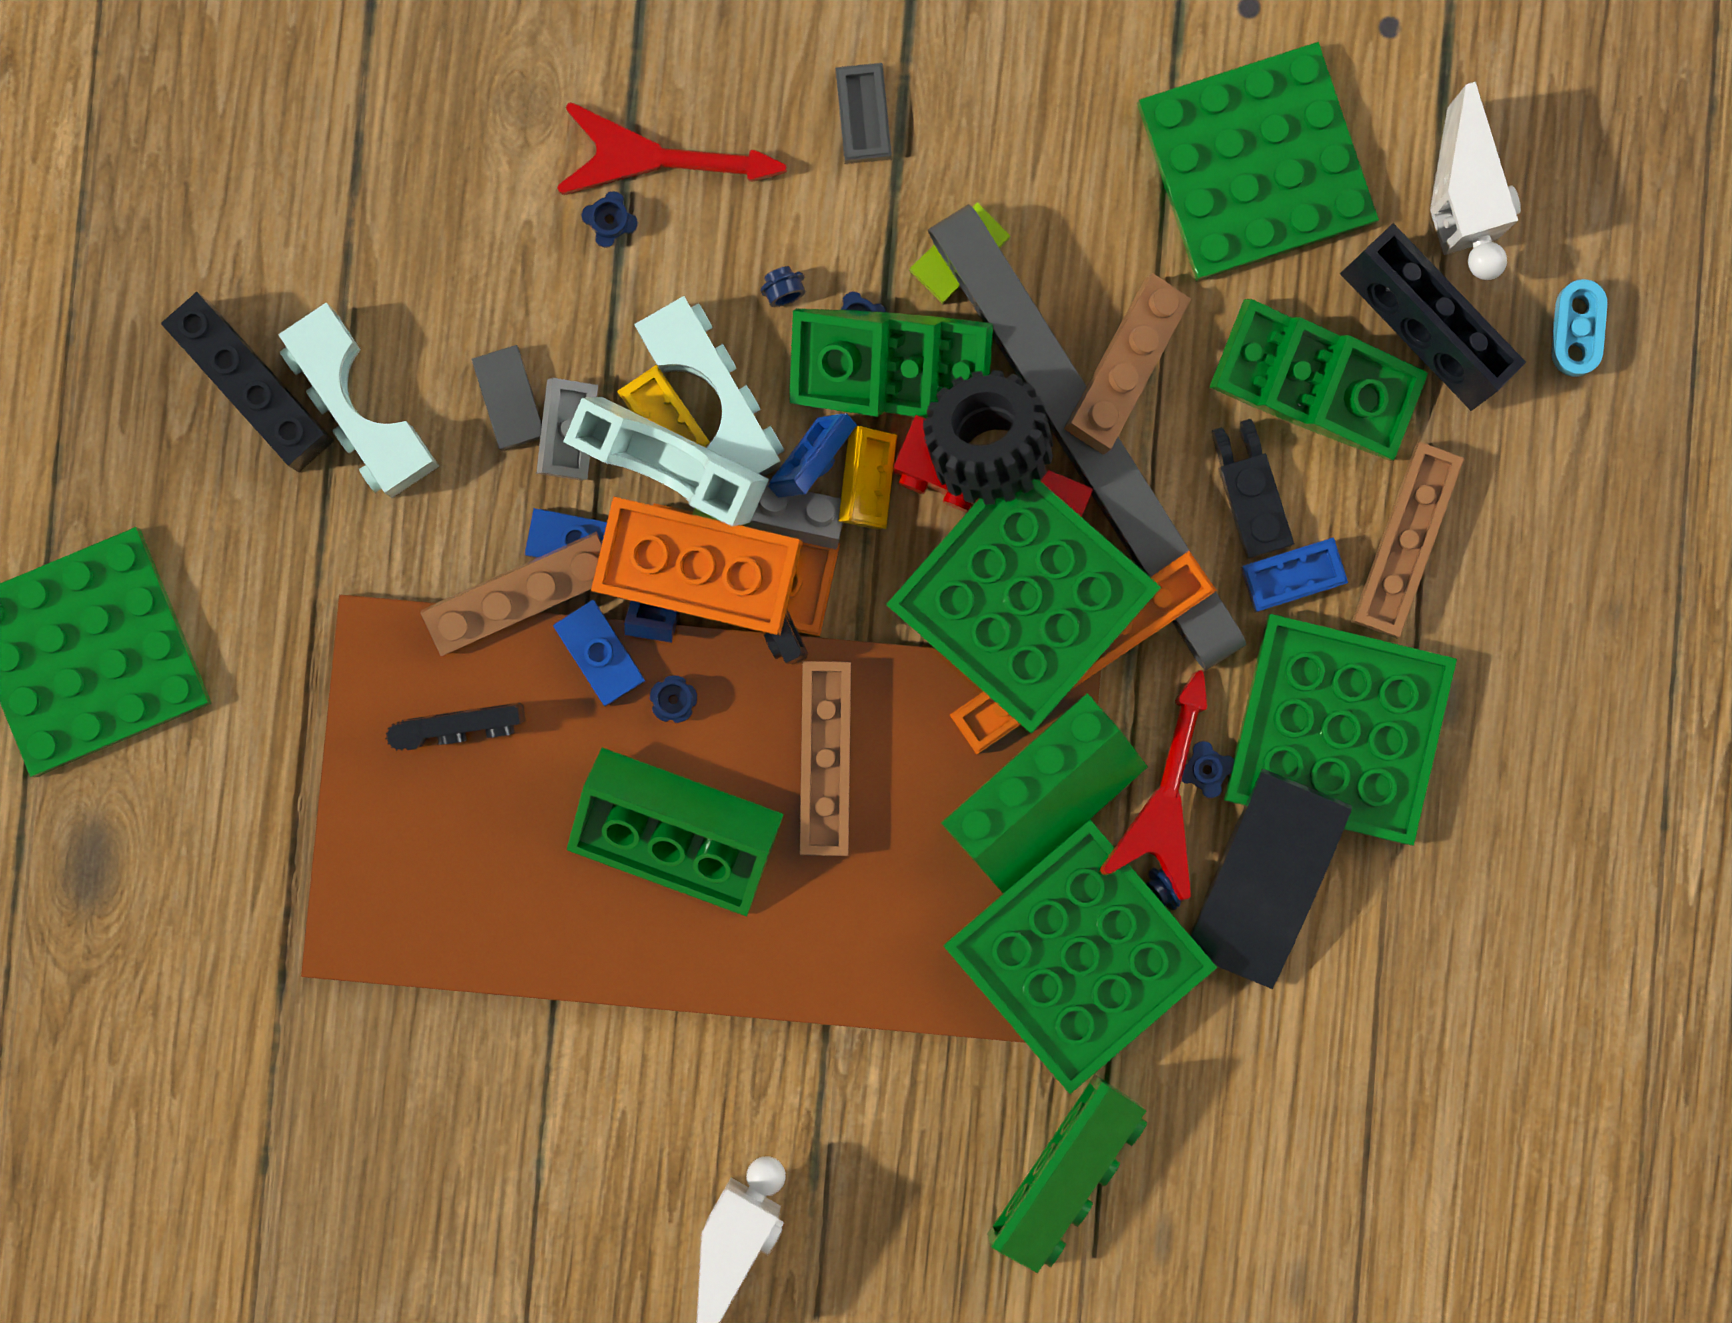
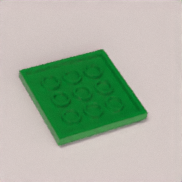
M1319 42L1138 100L1137 106L1196 282L1378 222L1379 219Z
M1036 479L1032 480L1033 489L1026 494L1021 490L1014 493L1016 499L1005 502L1003 497L996 499L995 505H985L983 499L979 498L886 604L1031 734L1161 589L1145 572L1040 480Z
M138 527L124 531L0 583V704L30 777H38L212 704L142 531Z
M1268 614L1224 801L1245 806L1263 768L1352 805V811L1344 830L1414 846L1457 659Z
M1090 819L943 944L944 948L1069 1094L1073 1093L1217 968L1129 864L1108 875L1101 873V866L1113 851L1114 846Z

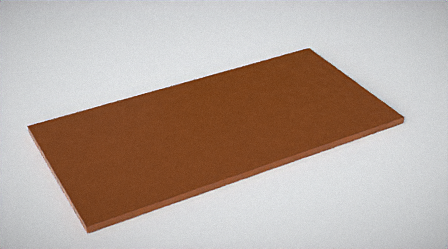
M339 594L301 977L1025 1043L943 946L1003 893L940 822L1083 695L1088 693L1098 704L1101 670L1070 690L1032 734L1022 725H1019L976 754L950 714L982 693L983 690L935 648L801 636L808 652V658L792 665L786 664L783 657L774 658L763 632L677 625L673 641L670 643L625 635V620L607 619L646 682L607 707H604L553 627L554 624L568 615L539 612L440 656L420 614L422 609L436 603ZM803 661L851 662L848 856L800 855ZM676 675L684 678L686 684L692 685L697 693V704L692 707V715L680 723H675L673 720L664 722L658 719L652 711L654 705L650 701L651 689L657 682H664L668 676ZM671 695L669 697V702L671 704H676L678 702V697L676 695ZM521 702L524 705L526 721L514 725L515 733L511 735L486 738L485 729L466 732L467 741L438 745L437 736L429 737L423 746L413 750L404 748L403 751L400 749L396 751L395 748L391 749V745L387 744L388 740L385 739L387 738L385 733L388 732V728L392 727L394 723L397 724L398 721L402 722L403 719L406 721L409 718ZM602 747L784 814L747 917L566 850L584 783Z

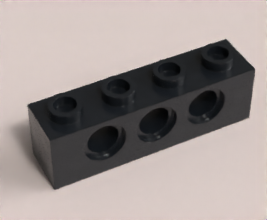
M1394 223L1340 273L1470 411L1499 391L1526 363Z
M197 291L161 322V325L289 467L300 472L334 442L330 435L217 309Z

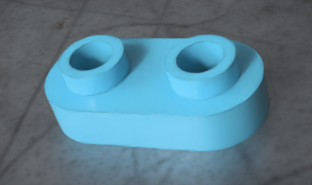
M1576 280L1567 285L1559 293L1555 305L1552 360L1559 371L1572 377L1583 376L1594 370L1600 364L1604 352L1608 301L1602 287L1591 280ZM1573 299H1581L1585 302V314H1578L1573 310ZM1575 345L1581 349L1582 359L1580 361H1574L1569 357V346Z

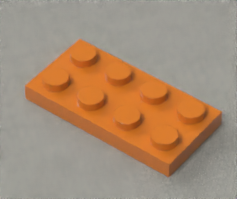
M613 496L591 591L780 636L803 541L740 525L730 526L722 521Z

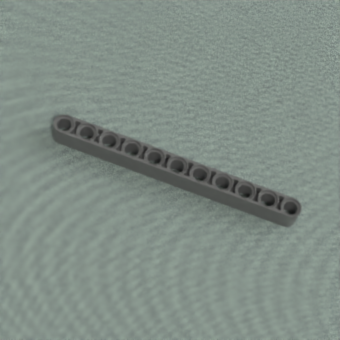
M968 204L929 228L928 233L935 247L981 320L985 323H993L992 337L1013 371L1022 378L1023 385L1030 383L1036 389L1037 397H1041L1049 428L1085 485L1093 488L1091 493L1134 563L1151 577L1190 551L1119 437L1112 449L1102 455L1064 429L1087 386L974 208ZM1216 592L1172 621L1192 655L1205 671L1246 646V641L1240 629Z

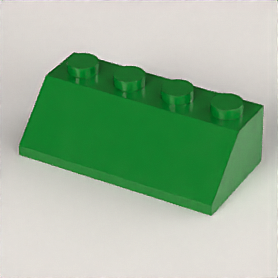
M1087 693L940 823L996 887L1004 893L1085 822L1091 819L1146 770L1148 766L1122 731Z
M602 747L584 783L566 850L747 917L784 814Z
M1094 1074L987 1233L991 1247L1036 1273L1040 1271L1044 1264L1052 1267L1065 1248L1066 1243L1061 1238L1071 1223L1078 1227L1092 1208L1093 1202L1088 1198L1097 1184L1100 1183L1105 1187L1116 1173L1120 1162L1115 1158L1124 1144L1127 1143L1133 1146L1141 1136L1147 1125V1122L1142 1119L1147 1110Z

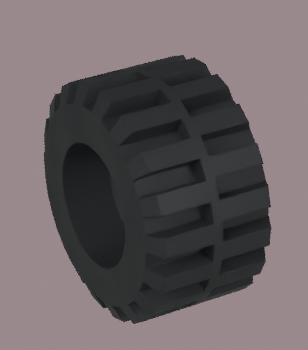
M992 370L991 375L983 376L982 371L972 372L973 378L963 380L961 376L953 380L954 387L949 390L943 387L936 394L939 402H930L926 410L928 419H924L923 422L924 438L937 477L942 485L946 484L948 492L955 497L963 494L964 500L975 504L978 498L983 499L985 505H995L996 499L1003 497L1005 502L1016 499L1014 493L1021 490L1026 494L1033 489L1032 480L1041 481L1047 473L1045 465L1051 464L1053 440L1041 397H1037L1036 389L1030 383L1023 385L1022 378L1015 374L1004 378L1003 371ZM986 431H1008L1004 437L994 443L987 445L969 444L972 439Z

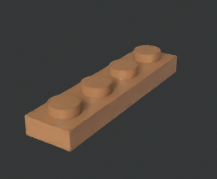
M1154 273L1150 274L1143 281L1064 427L1066 431L1102 455L1112 449L1191 298Z
M1418 442L1415 445L1354 614L1353 623L1394 638L1401 636L1462 467L1463 457L1422 442Z
M597 531L422 609L420 614L440 656L590 590L602 546Z
M803 661L800 855L848 856L851 662Z

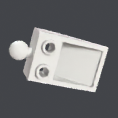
M1476 82L1466 84L1447 108L1430 212L1443 254L1446 255L1473 247L1468 257L1470 271L1479 279L1492 280L1499 277L1507 266L1506 252L1499 244L1492 241L1499 239L1518 221L1517 214L1520 213L1521 206L1516 189L1512 185H1507Z
M760 1157L750 1164L747 1171L749 1187L730 1178L705 1223L701 1238L697 1323H720L759 1251L768 1255L782 1231L781 1227L784 1222L778 1219L781 1206L766 1198V1196L777 1193L783 1187L786 1179L783 1165L773 1157Z

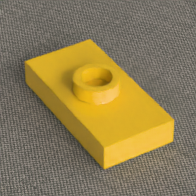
M657 364L617 391L630 411L705 448L710 444V441Z
M856 426L848 436L838 521L872 529H886L897 435Z

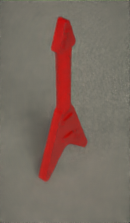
M570 102L566 105V110L595 143L596 153L591 160L558 185V191L562 195L649 173L661 167L747 175V179L750 182L787 172V167L784 163L756 150H750L749 156L662 148L658 143L577 104Z
M1202 670L1193 673L1175 699V703L1180 706L1160 788L1152 794L1100 869L1103 875H1108L1146 853L1152 854L1158 859L1180 901L1189 899L1191 890L1182 799L1179 788L1198 713L1207 709L1205 678Z

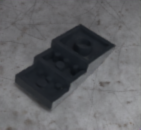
M1262 768L1227 842L1223 859L1206 892L1203 907L1189 934L1217 967L1270 989L1274 988L1334 855L1352 811V805Z

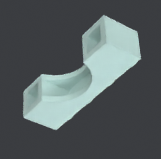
M685 296L634 324L662 373L683 371L695 374L707 381L717 392L722 405V419L719 430L707 449L764 477L782 466L777 456L785 451L771 426L762 430L756 420L754 413L761 409L748 386L745 385L738 389L732 379L730 372L737 368L723 344L714 348L706 332L713 327L699 303L690 307Z
M324 303L278 334L286 345L280 351L282 357L295 375L302 371L312 384V387L306 390L308 396L321 414L328 410L331 412L339 424L338 427L333 429L335 436L348 453L354 450L357 451L365 463V466L360 468L359 471L375 493L382 489L385 494L393 498L439 467L415 429L407 421L392 424L376 423L361 417L355 410L348 393V374L355 357L361 349L335 310L327 303Z
M604 397L581 399L563 441L604 463L633 470L665 484L684 496L689 501L690 506L730 526L750 523L769 480Z

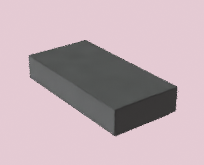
M883 63L835 67L845 164L892 160Z
M514 345L472 358L471 360L499 449L504 451L539 440L541 437L542 421L519 347Z

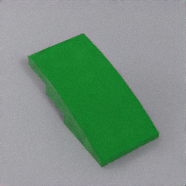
M1244 299L1209 388L1307 430L1389 461H1394L1428 372L1350 335L1340 336L1302 317L1292 318L1253 299Z
M796 308L793 310L789 403L876 417L887 412L913 417L917 415L928 419L926 410L930 402H939L936 394L943 387L948 390L954 387L952 381L961 376L963 380L973 378L972 372L982 371L983 376L990 375L993 323L901 313Z

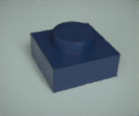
M631 601L624 623L625 635L672 643L680 612Z

